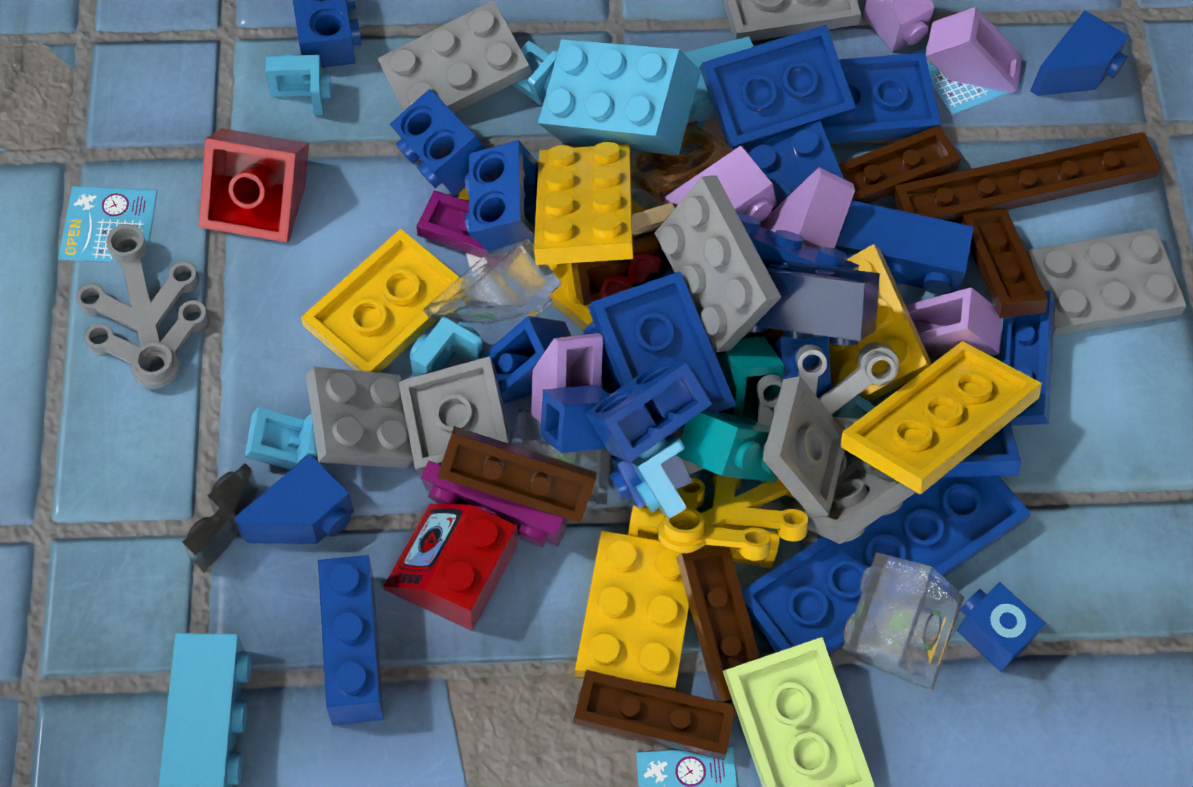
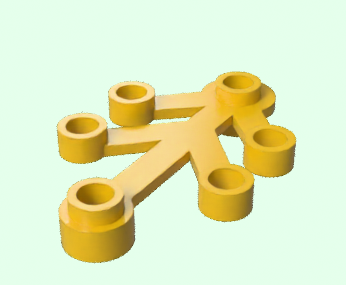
M713 472L712 483L716 487L713 508L703 513L696 510V508L704 504L705 484L699 479L691 478V483L676 490L687 508L670 519L664 516V520L658 528L660 542L668 549L677 553H690L699 550L704 545L739 548V552L744 558L758 561L765 559L769 555L771 536L766 530L756 527L777 529V534L782 539L800 541L807 535L808 516L803 511L797 509H786L783 511L757 509L783 495L794 498L779 478H777L776 482L767 481L734 497L735 490L741 486L742 478L720 476ZM724 524L753 526L744 531L720 528Z

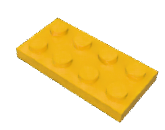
M602 142L590 147L572 148L567 145H558L548 150H539L534 236L536 265L633 259L630 144L618 145L613 142Z
M962 341L844 430L841 437V448L921 495L1039 399L1042 383Z

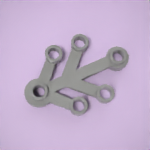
M119 225L110 231L106 243L113 260L118 264H122L132 307L106 295L103 289L96 284L82 286L76 293V301L80 310L85 315L96 316L102 314L138 332L141 347L115 336L112 329L103 323L90 326L85 332L84 339L91 353L97 356L111 354L131 364L132 374L140 385L151 389L162 388L172 383L179 373L180 361L176 354L192 332H199L207 326L209 317L205 306L201 302L190 300L180 306L178 310L179 319L161 342L157 327L182 293H189L196 289L199 284V277L193 264L186 261L177 262L170 268L167 281L153 300L150 301L141 260L147 253L144 235L134 225ZM127 246H135L131 251L122 252ZM181 274H191V277L186 281L176 280ZM90 296L99 297L93 304L84 303ZM192 312L201 313L200 317L196 320H186L187 315ZM100 335L108 336L107 340L101 344L93 343L94 339ZM160 363L164 365L158 371L149 372V368L154 364Z
M872 342L865 345L857 357L858 368L818 398L831 415L871 384L883 385L895 378L899 370V360L888 344ZM805 345L798 350L795 357L799 370L798 376H801L816 395L818 376L826 370L827 360L820 347ZM808 355L820 357L818 364L812 368H807L802 363ZM880 360L888 362V367L884 372L874 373L871 371L875 362ZM766 375L757 384V393L760 400L757 422L769 427L772 424L774 406L778 401L779 394L775 397H767L763 393L770 385H777L781 388L783 379L777 375ZM833 417L843 430H846L859 420L855 418ZM843 454L839 475L847 467L845 454Z

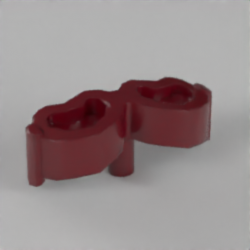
M649 254L633 256L628 266L627 277L615 275L605 279L600 291L601 299L645 284L650 278L659 276L660 268L662 267L660 258Z

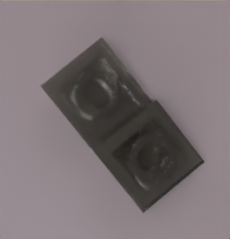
M246 463L235 472H227L216 481L212 492L207 495L214 515L197 521L189 530L187 538L182 541L190 560L203 573L222 555L239 533L234 517L255 501L258 487L252 469Z

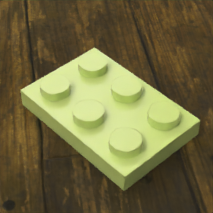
M823 637L723 671L762 787H875Z

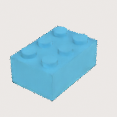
M561 39L538 124L562 143L595 146L602 142H613L618 145L630 144V150L678 156L701 70L680 49Z

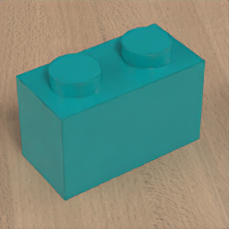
M707 410L702 411L685 424L681 436L685 449L675 456L720 476L776 482L778 478L763 461L764 445L767 442L771 427L747 417Z

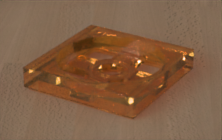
M689 122L685 129L681 148L691 143L697 147L686 153H679L678 156L631 150V180L661 203L666 202L665 196L734 149L698 125ZM706 160L705 162H703V163L700 164L699 166H696V164H698V163H700V162ZM654 161L660 164V166L645 173L640 170V168ZM677 163H684L683 165L678 167H671L672 165Z

